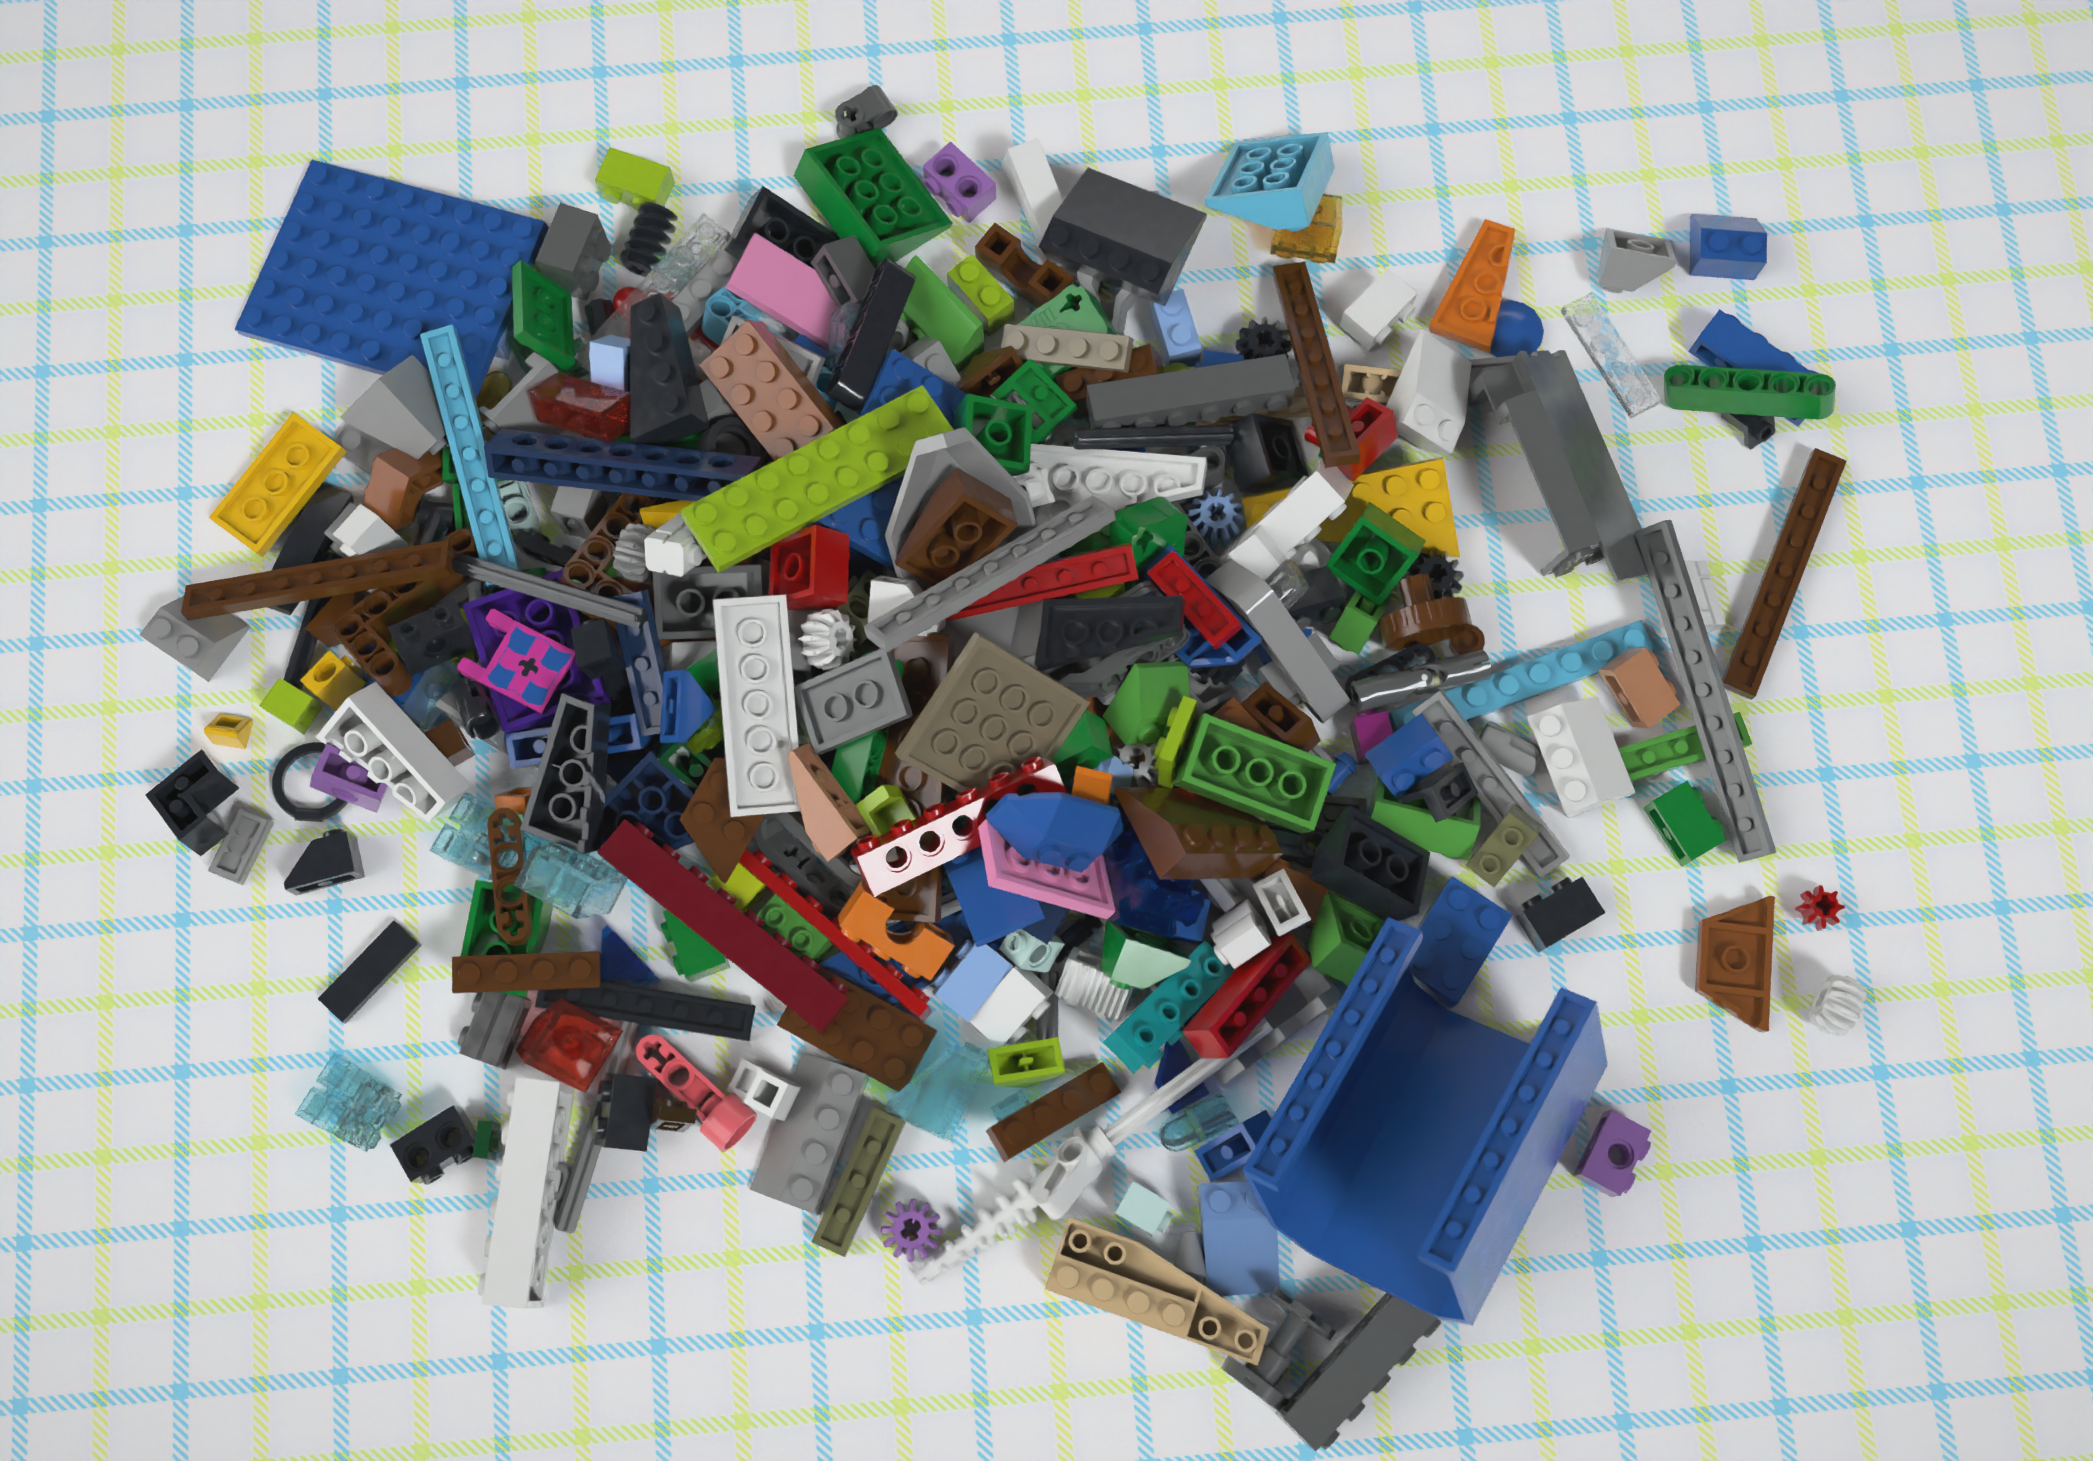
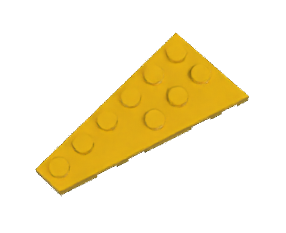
M1439 457L1362 473L1354 482L1351 481L1354 486L1344 502L1347 508L1334 520L1327 517L1319 524L1322 530L1314 537L1320 541L1339 543L1367 504L1371 502L1426 540L1420 553L1427 554L1429 550L1433 549L1436 555H1441L1442 552L1447 551L1448 556L1460 558L1444 458ZM1293 487L1241 497L1247 529L1256 521L1260 522L1263 519L1262 516L1278 500H1284L1287 497L1286 494Z

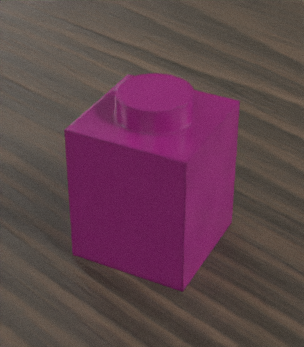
M1376 709L1364 710L1357 713V717L1351 721L1349 729L1358 765L1369 764L1370 762L1364 754L1393 734L1387 711L1377 713Z

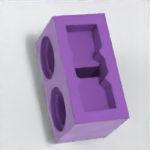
M951 141L923 165V183L926 189L933 196L939 195L946 202L947 208L954 216H961L968 223L997 199L996 183ZM942 172L953 173L952 175L946 177L940 175ZM968 192L976 194L975 196L970 198L962 196L963 194Z

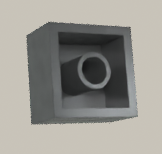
M560 203L536 258V262L543 275L571 293L572 297L587 301L590 292L595 291L597 288L599 270L602 263L608 261L611 253V244L598 214Z

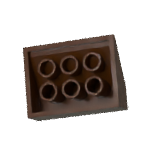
M1117 787L1114 790L1160 880L1258 878L1283 854L1275 834L1266 823L1254 815L1196 793H1190L1182 788Z

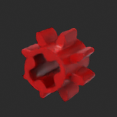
M1823 885L1815 887L1813 894L1807 890L1802 892L1800 897L1804 902L1795 908L1796 911L1801 912L1804 918L1802 924H1815L1817 931L1825 929L1826 922L1832 926L1838 924L1840 920L1836 914L1845 908L1844 905L1839 904L1836 898L1838 892H1824ZM1815 903H1817V906H1818V907L1824 908V913H1823L1822 909H1817V908H1816Z

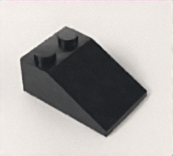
M762 186L747 202L723 250L739 261L751 237L756 233L814 269L811 261L822 246L840 240V237L777 194Z

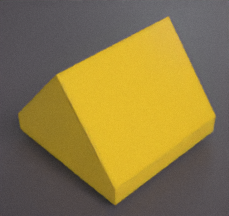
M220 713L204 728V734L212 744L246 749L253 719Z

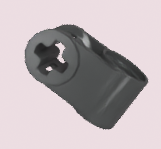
M872 85L862 93L837 106L835 118L837 121L836 133L838 138L841 139L855 135V128L856 134L876 128L883 129L896 119L898 111L879 85Z

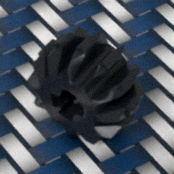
M1265 316L1262 318L1260 325L1252 319L1249 321L1248 328L1242 327L1238 335L1240 339L1236 340L1235 349L1240 351L1239 354L1244 355V360L1286 354L1288 360L1289 355L1287 353L1291 351L1292 345L1291 341L1287 340L1289 338L1288 330H1279V320L1270 325Z
M1431 549L1426 557L1419 554L1414 561L1415 564L1411 565L1407 573L1410 576L1417 574L1435 575V578L1430 579L1435 600L1454 597V594L1460 593L1462 585L1458 581L1464 577L1462 571L1455 570L1459 564L1458 559L1448 562L1446 560L1448 557L1447 551L1442 552L1440 557H1437L1435 551ZM1433 579H1440L1439 583L1432 582Z

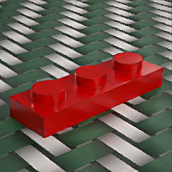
M1174 550L1147 572L1149 578L1166 596L1183 597L1185 600L1184 616L1215 650L1242 628L1240 621Z

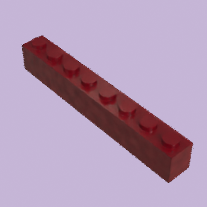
M624 819L596 853L819 1033L824 1035L851 1002L845 995L849 989L833 976L827 981L819 975L817 971L820 966L807 955L803 954L799 959L790 952L789 949L792 944L775 931L772 936L761 928L765 922L752 911L747 909L743 914L733 905L737 900L720 887L715 892L705 884L709 877L697 867L692 865L688 870L680 864L678 860L682 856L668 844L664 843L660 848L650 840L654 834L643 824L637 821L633 826Z

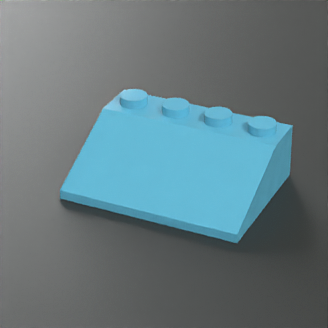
M1328 132L1234 143L1204 200L1205 206L1275 230L1288 229V231H1300L1309 227L1335 169Z

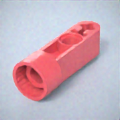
M647 1035L639 1041L636 1047V1056L639 1062L679 1101L687 1102V1108L697 1109L711 1092L714 1094L704 1103L700 1110L697 1109L696 1117L703 1122L700 1132L721 1152L724 1153L731 1149L750 1130L758 1114L747 1104L743 1103L740 1097L735 1093L725 1096L661 1036ZM652 1049L656 1052L659 1051L667 1062L664 1067L654 1057L649 1056L648 1053ZM681 1070L688 1071L689 1079L685 1084L680 1086L672 1084V1077L676 1072Z

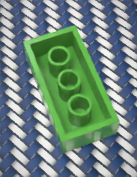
M1204 713L1194 719L1172 785L1303 834L1315 830L1336 763Z

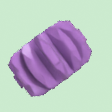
M915 1198L910 1199L909 1211L907 1212L903 1203L898 1201L895 1204L900 1213L898 1217L889 1211L885 1213V1217L894 1222L893 1227L884 1225L880 1229L883 1233H893V1237L883 1242L884 1246L890 1247L896 1242L899 1244L893 1252L895 1258H899L904 1249L907 1248V1262L914 1261V1249H918L922 1259L928 1258V1252L924 1245L927 1243L934 1249L939 1247L936 1241L929 1239L930 1235L943 1234L942 1228H931L930 1224L940 1219V1215L935 1213L926 1218L925 1215L931 1207L927 1202L922 1205L918 1213L916 1212L917 1200ZM909 1220H912L913 1224H916L917 1221L921 1224V1229L917 1231L919 1238L911 1241L912 1238L910 1236L905 1239L902 1233L907 1229L905 1223Z

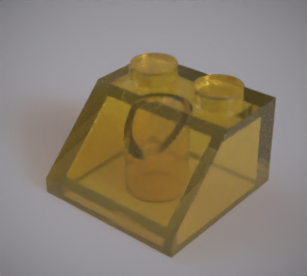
M1323 194L1309 227L1300 231L1272 229L1270 254L1284 259H1308L1318 264L1325 262L1335 263L1343 229L1342 196Z

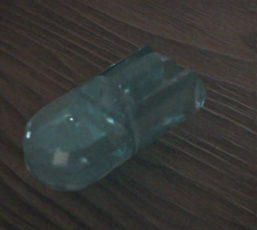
M1220 1092L1163 1121L1158 1132L1159 1139L1168 1151H1183L1238 1124V1119L1226 1101L1225 1096Z

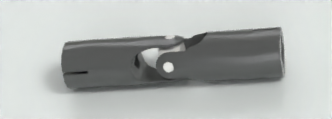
M1481 649L1421 664L1409 671H1393L1353 681L1350 684L1352 701L1356 710L1360 712L1403 701L1411 693L1417 692L1416 695L1432 694L1440 689L1444 691L1487 680L1492 675L1491 663L1487 662L1489 657L1486 651ZM1426 669L1434 670L1438 674L1440 679L1439 686L1431 688L1432 674Z

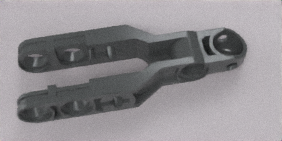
M1145 581L1119 597L1163 595L1152 581ZM1183 624V635L1136 646L1124 651H1117L1084 673L1071 674L1073 663L1042 672L1083 697H1105L1121 687L1135 663L1162 661L1188 642L1190 632Z
M725 752L717 753L719 757H726ZM801 811L766 814L754 834L761 853L771 861L772 865L780 873L784 872L789 876L805 896L809 894L824 907L822 912L832 919L834 916L838 918V914L843 907L835 905L831 898H840L846 904L852 894L840 883L841 880L837 876L833 877L815 860L816 857L811 852L848 885L857 887L861 880L864 881L861 874L854 872L850 868V865H857L850 850L858 845H853L845 853L827 862L822 855L816 852L811 839L806 834ZM786 829H788L797 839H795ZM799 841H801L810 851H808ZM806 875H815L820 879L821 884L810 882Z

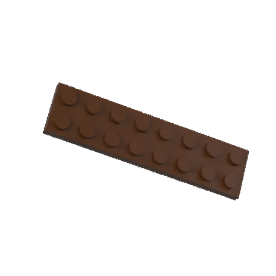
M917 635L904 642L901 646L892 649L894 659L899 660L903 665L902 683L913 716L890 725L876 781V789L881 785H898L917 818L924 815L923 811L934 804L943 803L946 805L947 785L899 759L895 752L953 666V635ZM934 831L924 832L919 839V845H929L934 839ZM901 847L891 848L886 854V861L892 862L897 860L902 852ZM943 864L883 892L892 898L894 911L888 920L941 922Z

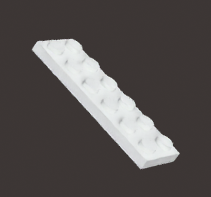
M786 595L713 600L730 817L801 811L788 758V753L799 746Z

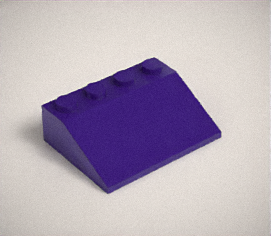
M563 569L541 577L559 582ZM508 588L462 604L482 667L485 669L506 633L491 627L489 622L486 621V616L491 609L500 611L511 619L574 650L571 629L581 626L585 622L583 614L579 610ZM576 657L543 715L489 688L504 733L553 724L562 693H582L610 703L611 707L613 706L610 695L605 692L603 678L590 679L578 668Z

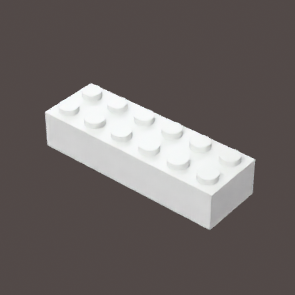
M516 1077L515 1086H511L509 1089L507 1105L511 1108L510 1121L504 1124L501 1137L502 1144L506 1145L504 1159L499 1160L496 1168V1182H500L498 1197L492 1199L490 1206V1219L494 1220L492 1235L486 1237L484 1244V1257L488 1258L486 1273L481 1274L478 1283V1295L482 1296L481 1304L521 1309L542 1308L558 1206V1201L554 1200V1194L559 1192L562 1175L558 1165L559 1161L564 1163L575 1092L574 1087L562 1082Z

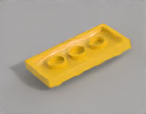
M293 412L208 518L263 558L347 451Z

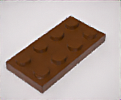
M820 966L817 973L828 981L833 976L849 989L845 995L851 1002L824 1035L788 1007L783 1012L777 1026L903 1095L938 1031Z

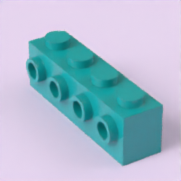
M1205 940L1188 956L1191 959L1189 967L1167 977L1103 1041L1133 1074L1143 1065L1150 1069L1164 1055L1160 1050L1162 1045L1167 1041L1172 1046L1184 1034L1182 1031L1185 1028L1182 1025L1188 1019L1192 1021L1205 1006L1204 1002L1210 996H1213L1235 971L1229 964L1224 965L1220 961L1214 949Z

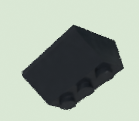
M1348 806L1343 810L1317 846L1309 879L1384 921L1388 917L1401 921L1419 914L1430 852L1355 808Z

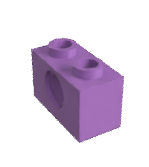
M326 744L312 773L309 787L377 813L389 786L381 782L377 784L367 776L369 772L356 761L349 763L339 755L341 751L339 748Z
M1614 1110L1603 1112L1573 1177L1610 1197L1621 1196L1622 1192L1628 1193L1636 1178V1174L1632 1173L1637 1161H1642L1650 1149L1651 1142L1647 1139L1651 1130ZM1612 1145L1618 1147L1622 1153V1161L1619 1165L1613 1164L1608 1158V1150Z

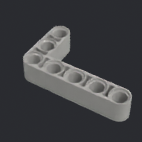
M1229 559L1205 579L1262 638L1261 644L1318 721L1322 724L1325 723L1350 701L1345 691L1278 596L1261 577L1234 560Z

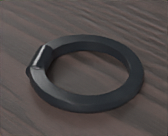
M310 742L293 748L281 758L272 776L274 799L279 807L293 817L295 821L323 822V820L339 813L349 803L336 798L332 803L322 808L297 807L288 800L285 794L284 779L289 767L302 756L322 753L326 745L323 742Z

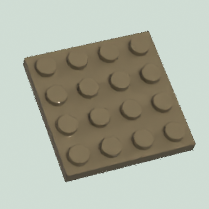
M975 632L895 754L904 762L959 792L972 787L979 789L989 784V779L999 773L1008 772L1011 774L1021 769V764L1028 759L1034 757H1041L1042 759L1046 757L1051 761L1090 702L1082 695ZM1025 784L1021 786L1018 790V797L1029 794L1031 792V785ZM998 799L991 800L987 803L986 807L992 809L999 802Z

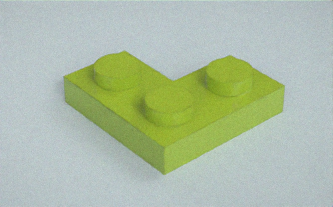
M1183 696L1179 707H1172L1167 720V726L1171 728L1167 738L1160 737L1154 757H1157L1154 771L1158 772V785L1165 788L1173 787L1172 783L1184 751V744L1196 716L1197 700Z

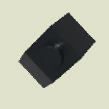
M333 829L324 832L322 838L311 840L284 881V889L297 896L365 878L357 838L343 829Z

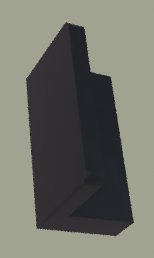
M1464 762L1431 773L1401 795L1399 799L1404 804L1423 797L1436 823L1449 818L1477 795L1478 791Z

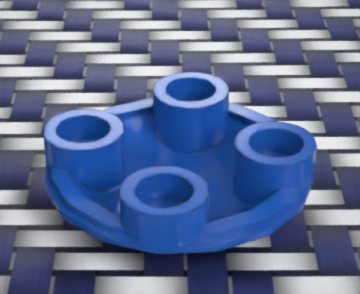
M1513 300L1501 301L1490 353L1495 357L1516 356L1519 351H1527L1528 355L1537 351L1542 344L1544 329L1542 320L1535 310L1523 302Z

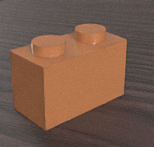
M1646 647L1629 648L1598 670L1632 727L1650 728L1681 705L1675 696L1677 691L1674 685L1664 678L1658 668L1659 661L1657 657Z

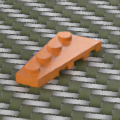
M1488 219L1484 220L1429 324V332L1488 353L1491 352L1515 240L1514 228Z

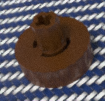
M1417 574L1400 580L1398 585L1404 608L1389 613L1378 621L1386 651H1402L1415 644L1427 646L1460 636L1473 627L1466 599L1463 597H1448L1435 600L1428 574Z

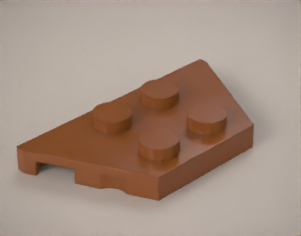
M1767 896L1755 902L1699 921L1695 992L1761 1033L1769 1031L1775 896Z

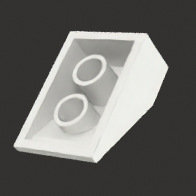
M1425 331L1419 332L1386 407L1393 411L1397 434L1426 452L1451 454L1465 425L1472 363Z

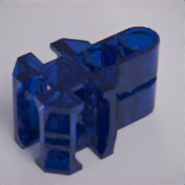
M1119 802L1116 808L1120 812L1123 832L1113 841V854L1109 856L1105 865L1109 884L1113 883L1112 897L1116 911L1108 919L1114 923L1171 937L1177 933L1176 920L1182 922L1185 927H1189L1197 922L1204 907V893L1199 892L1192 896L1191 883L1197 879H1159Z

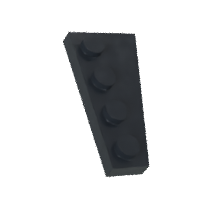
M1182 596L1043 600L1038 668L1044 671L1183 635L1185 600Z

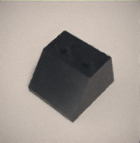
M1250 414L1231 425L1234 440H1232L1231 444L1225 445V450L1230 457L1234 471V480L1240 492L1259 494L1294 487L1302 477H1309L1292 420Z

